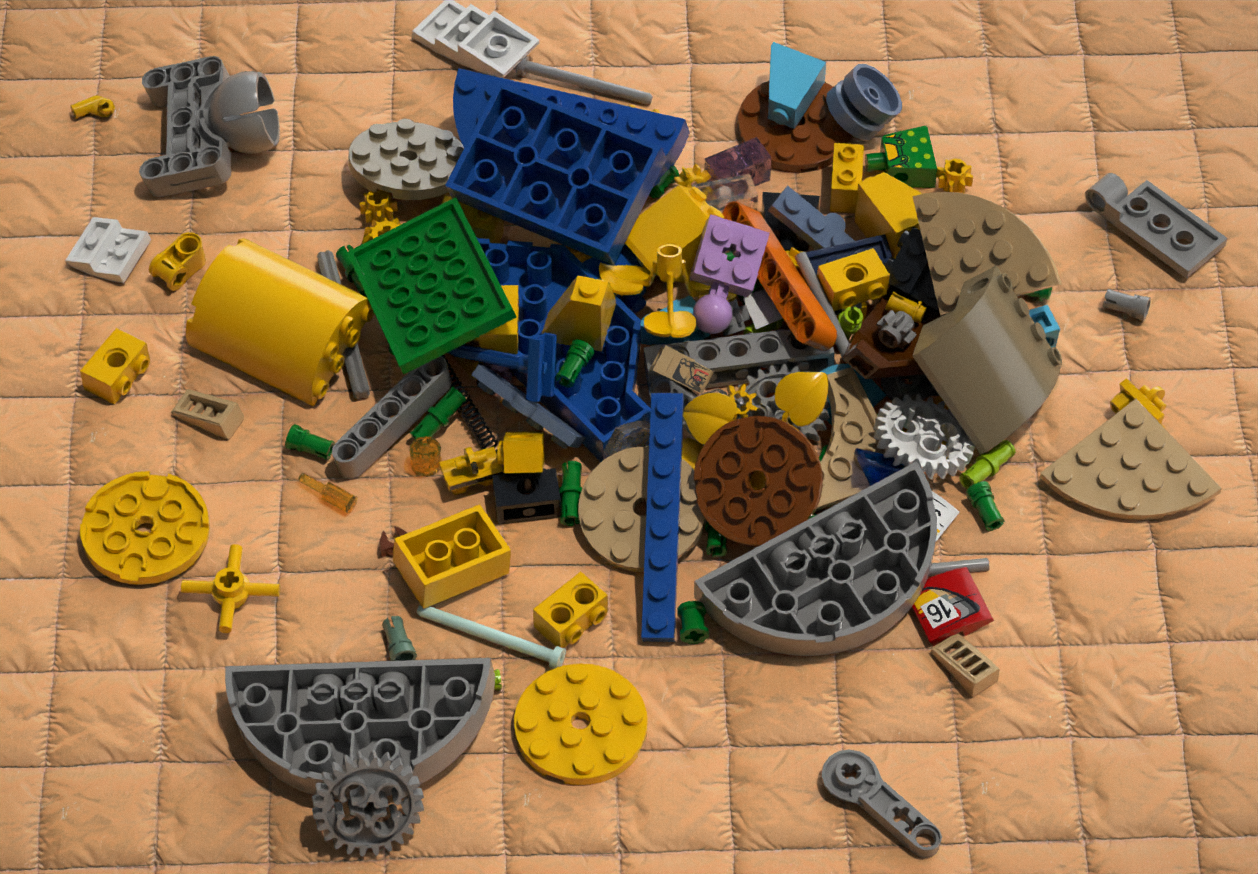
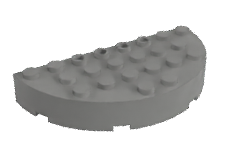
M916 461L695 580L694 598L703 603L706 613L726 631L749 644L776 653L796 656L829 655L844 652L874 640L899 622L911 609L927 582L932 566L937 536V515L933 503V494L924 472Z
M491 658L225 666V684L228 701L242 738L253 756L279 780L312 795L317 794L315 784L324 783L322 778L323 771L333 774V762L340 766L345 765L344 755L349 756L352 761L357 760L358 751L362 752L364 758H369L371 751L375 750L377 759H381L386 752H389L391 763L400 757L403 768L410 765L413 776H418L420 784L439 774L453 763L476 737L490 709L496 678ZM353 784L345 789L347 800L350 799L349 790H355L360 785ZM385 786L380 791L385 792L386 796H391L393 786ZM330 792L334 799L339 800L338 795L336 796L333 792Z

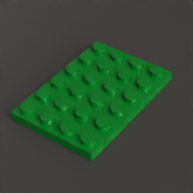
M456 197L347 252L403 374L517 317Z

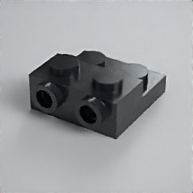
M913 226L910 232L906 230L901 235L897 244L901 249L896 258L890 257L884 265L890 274L888 285L939 312L921 231Z

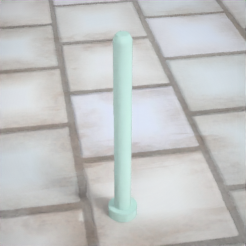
M421 605L418 606L417 614L420 617L547 661L552 669L562 666L564 662L565 648L556 646L553 650L431 606L424 609Z

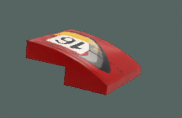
M967 567L954 569L928 578L920 596L912 606L932 646L961 631L967 636L994 621Z

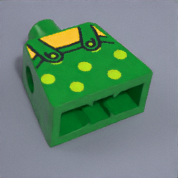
M927 126L884 135L881 138L880 153L865 154L867 172L883 170L910 187L935 188L937 165Z

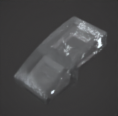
M650 421L630 422L616 427L603 452L611 456L624 449L649 446Z

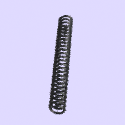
M445 359L448 369L451 370L450 376L454 375L451 380L456 379L451 384V387L459 383L455 390L462 388L459 392L465 393L463 395L467 397L465 403L470 401V404L461 408L460 406L458 408L463 421L469 427L474 439L482 450L486 449L492 442H495L493 445L495 448L498 440H495V436L489 430L490 427L486 426L487 423L484 422V418L481 417L478 408H475L476 405L473 404L470 395H467V391L464 390L465 387L461 386L462 382L456 377L454 369L451 368L448 360ZM470 406H473V408L464 412L465 409L469 408ZM474 410L476 411L475 413L471 414L470 416H467V415H468L469 413H471L472 411H474ZM476 415H479V416H478L477 418H475L474 420L469 421L472 417H474V416H476ZM481 419V422L477 423L476 425H472L474 422ZM481 424H484L483 427L475 430L476 427L480 426ZM485 428L487 429V430L484 431L483 433L478 434V433H479L480 431H482L483 429H485ZM490 433V434H489L488 436H486L485 438L480 439V438H481L482 436H484L485 434ZM492 437V440L488 441L487 443H484L485 440Z

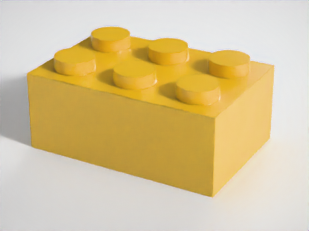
M480 504L394 538L393 563L423 609L509 574L511 549Z

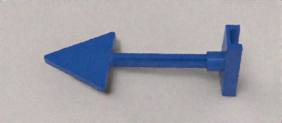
M543 333L529 338L528 355L523 354L519 356L466 345V343L448 352L455 357L518 369L520 373L527 374L526 400L539 402L542 395L554 396L556 334Z

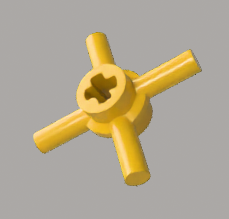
M238 544L230 546L227 568L221 569L213 581L182 580L181 593L212 594L214 600L222 606L219 622V631L222 633H230L232 631L234 609L241 607L246 602L248 596H280V584L250 583L248 578L242 574L240 564L243 548Z

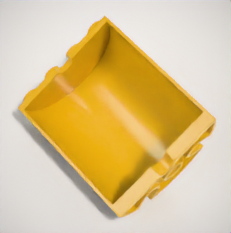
M241 238L238 239L235 247L229 244L217 255L201 279L191 302V305L195 306L196 309L194 316L187 320L186 338L188 345L314 407L317 400L322 399L327 393L329 381L334 373H338L343 367L345 357L342 356L343 352L347 347L353 348L357 344L362 327L366 322L371 321L375 313L366 296L248 239Z

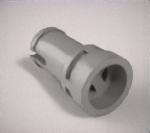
M1108 289L1105 294L1106 301L1103 302V307L1125 312L1131 317L1145 321L1151 297L1136 294L1131 296Z

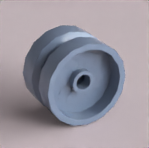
M867 64L856 65L844 77V80L838 82L827 93L826 97L829 111L837 123L849 134L861 140H871L884 128V124H888L902 111V101L893 83L879 70Z

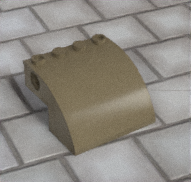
M997 266L964 282L955 310L923 325L913 353V358L980 454L989 451L1010 436L1040 408L1054 388L1062 365V357L1056 347L1051 348L1046 340L1043 327L1038 322L1034 323L1029 315V308L1022 298L1018 299L1012 290L1013 286L1010 278L1005 273L1001 274Z

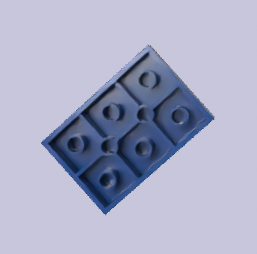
M499 81L445 187L451 198L456 197L458 202L614 266L666 162V157L660 145Z

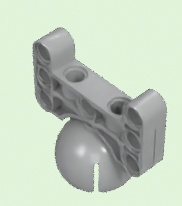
M209 56L154 68L146 72L142 78V85L152 103L158 107L167 106L166 155L146 160L139 170L140 176L148 190L155 197H164L225 183L231 176V152L228 147L237 152L252 154L267 151L279 142L280 125L276 109L272 108L240 115L255 111L261 106L271 105L275 101L270 84L261 72L244 71L230 76L219 57Z

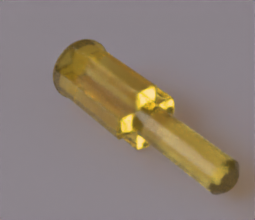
M304 473L298 477L299 482L319 492L322 495V500L346 513H351L354 510L358 501L357 496L331 482L325 485Z

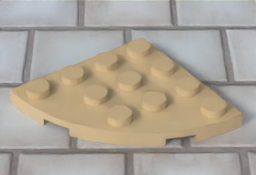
M933 192L913 196L940 316L955 310L965 281L994 266H997L1001 274L1005 273L1008 275L1012 282V290L1016 296L1061 285L1057 268L1048 250L1033 230L1006 208L992 201L959 192Z
M1137 399L1129 403L1040 473V479L1070 502L1073 500L1080 505L1092 509L1091 512L1126 520L1165 518V515L1184 510L1187 512L1210 501L1220 494L1222 489Z

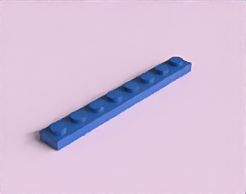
M651 393L642 642H675L683 444V393Z

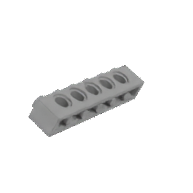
M790 329L666 344L714 371L706 388L749 383L747 376H751L754 379L759 378L758 370L761 367L765 368L762 371L768 374L770 365L774 366L776 372H780L783 364H786L789 372L795 366H798L801 372L807 370L809 372H820L834 365L833 347L827 351H821L800 343ZM661 344L644 347V368L648 389H650L652 382L656 378L663 376L650 369L662 346Z

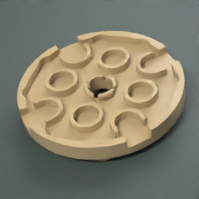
M648 446L624 449L604 459L586 479L579 498V520L587 542L606 562L618 568L634 572H644L646 515H637L634 512V508L643 500L647 502ZM682 459L678 559L689 549H693L700 539L706 524V519L697 503L694 469L684 459Z

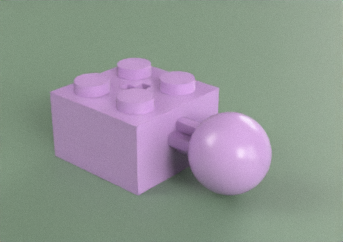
M710 214L705 222L689 277L692 281L711 286L709 294L701 297L693 308L696 326L700 330L709 334H716L729 326L732 320V308L726 300L728 292L747 298L752 293L769 232ZM726 251L732 252L735 256L732 261L726 260L727 255L724 254Z

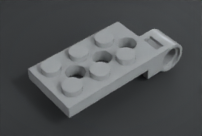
M1108 173L1085 192L1088 205L1096 213L1186 279L1226 246L1227 237L1148 180L1128 195L1124 181L1116 174ZM1140 205L1144 207L1145 210L1136 211L1132 209L1131 206ZM1164 222L1168 225V227L1159 228L1155 226L1153 223ZM1177 239H1187L1191 244H1180L1177 242Z

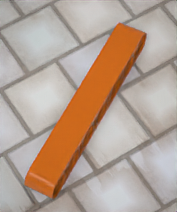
M737 201L729 202L722 212L724 219L769 232L757 278L795 338L800 343L821 351H827L832 348L837 338L835 326L761 213Z

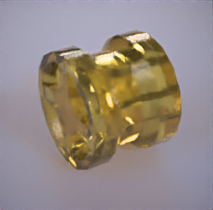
M420 437L414 440L409 450L412 470L417 475L424 477L435 475L439 472V462L442 461L440 443L431 437Z

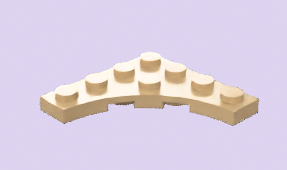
M852 367L827 375L832 429L827 450L820 461L823 486L816 511L838 504L903 469L902 464L893 465L894 457H884L886 449L877 448L879 440L873 437L876 431L873 429L877 414Z

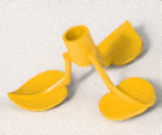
M671 244L660 246L657 249V260L653 261L651 272L641 266H613L600 262V279L609 281L615 294L635 295L641 293L644 286L650 287L656 273L662 281L667 282L668 312L656 311L645 316L644 328L648 333L659 337L672 336L674 338H683L694 332L696 329V319L692 313L688 311L673 312V282L677 281L682 274L689 295L691 297H698V300L709 294L711 286L690 281L685 268V260H682V249L679 246ZM728 292L726 300L728 302L735 300L737 294Z
M795 372L780 380L775 390V403L778 408L785 411L782 415L783 421L789 423L788 417H790L795 425L803 427L810 425L820 416L828 395L827 374L823 372ZM707 393L690 401L683 409V417L693 437L700 443L705 444L710 436L719 428L733 421L738 408L736 402L727 395ZM760 471L754 472L751 476V486L756 490L766 486L764 473Z

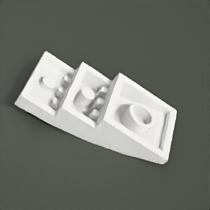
M444 0L412 31V39L458 64L500 78H504L539 44L538 38L497 12L493 11L488 15L472 4L465 8L454 0Z

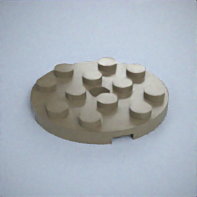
M401 119L398 122L373 124L369 129L359 134L350 145L348 167L354 179L374 193L380 189L393 193V198L429 199L448 193L445 185L464 147L453 136L451 131L442 130L423 123H416L410 119Z

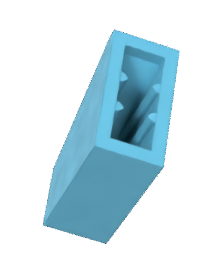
M773 42L770 55L768 119L795 129L825 83L826 62Z

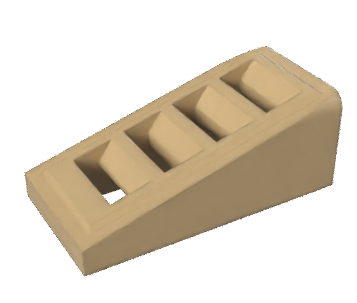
M190 389L186 390L171 411L174 417L225 439H230L244 419V415L236 402ZM194 402H196L197 404L195 405L193 410L189 411Z
M960 634L950 636L931 648V653L972 698L998 681L1000 669ZM954 645L958 647V649L951 652L950 654H947L945 652L947 649ZM962 653L965 654V657H963L959 661L954 660ZM971 661L973 664L965 669L963 666ZM976 670L980 671V673H978L975 676L971 674Z

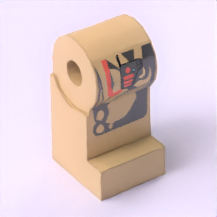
M662 344L650 366L651 370L703 394L714 371L695 362L694 359L665 344Z

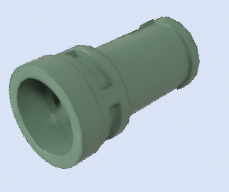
M392 616L391 619L394 627H391L388 618L385 619L382 626L389 642L390 660H415L417 654L411 640L407 637L403 619L399 616Z

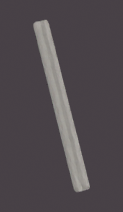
M329 250L319 252L317 258L321 275L341 284L333 253ZM356 344L353 348L347 347L342 355L345 357L344 362L353 396L356 399L367 398L370 395V388L358 344Z

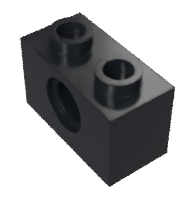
M543 468V472L502 473L500 475H492L498 525L561 517V499L556 468Z

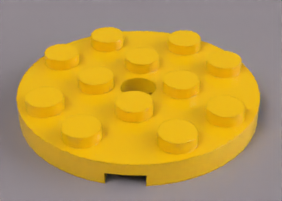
M150 471L126 474L101 487L85 506V514L80 524L82 546L90 563L102 574L113 580L136 585L160 583L187 570L202 554L210 533L208 510L200 493L182 478L169 473L168 476L150 475ZM143 523L153 525L150 533L148 531L141 532L136 529Z
M583 663L560 666L536 678L528 685L519 698L514 715L516 743L527 763L545 777L548 774L564 780V784L570 785L601 783L621 774L637 759L647 736L646 707L634 685L611 669ZM576 717L590 722L589 726L584 729L575 728L572 723L576 720Z

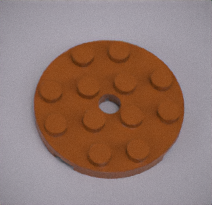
M769 81L763 82L753 89L743 100L739 109L738 129L744 148L760 163L784 172L800 173L801 169L817 167L820 170L832 165L834 143L852 144L854 136L845 131L829 111L826 97L827 93L834 86L826 82L801 118L803 125H798L795 129L768 119Z
M750 416L733 420L723 425L710 436L697 458L694 481L698 506L705 519L716 531L726 538L741 544L762 545L813 516L821 498L823 475L819 457L811 442L801 431L777 418ZM757 471L763 472L766 477V486L760 490L754 489L750 483L752 474Z

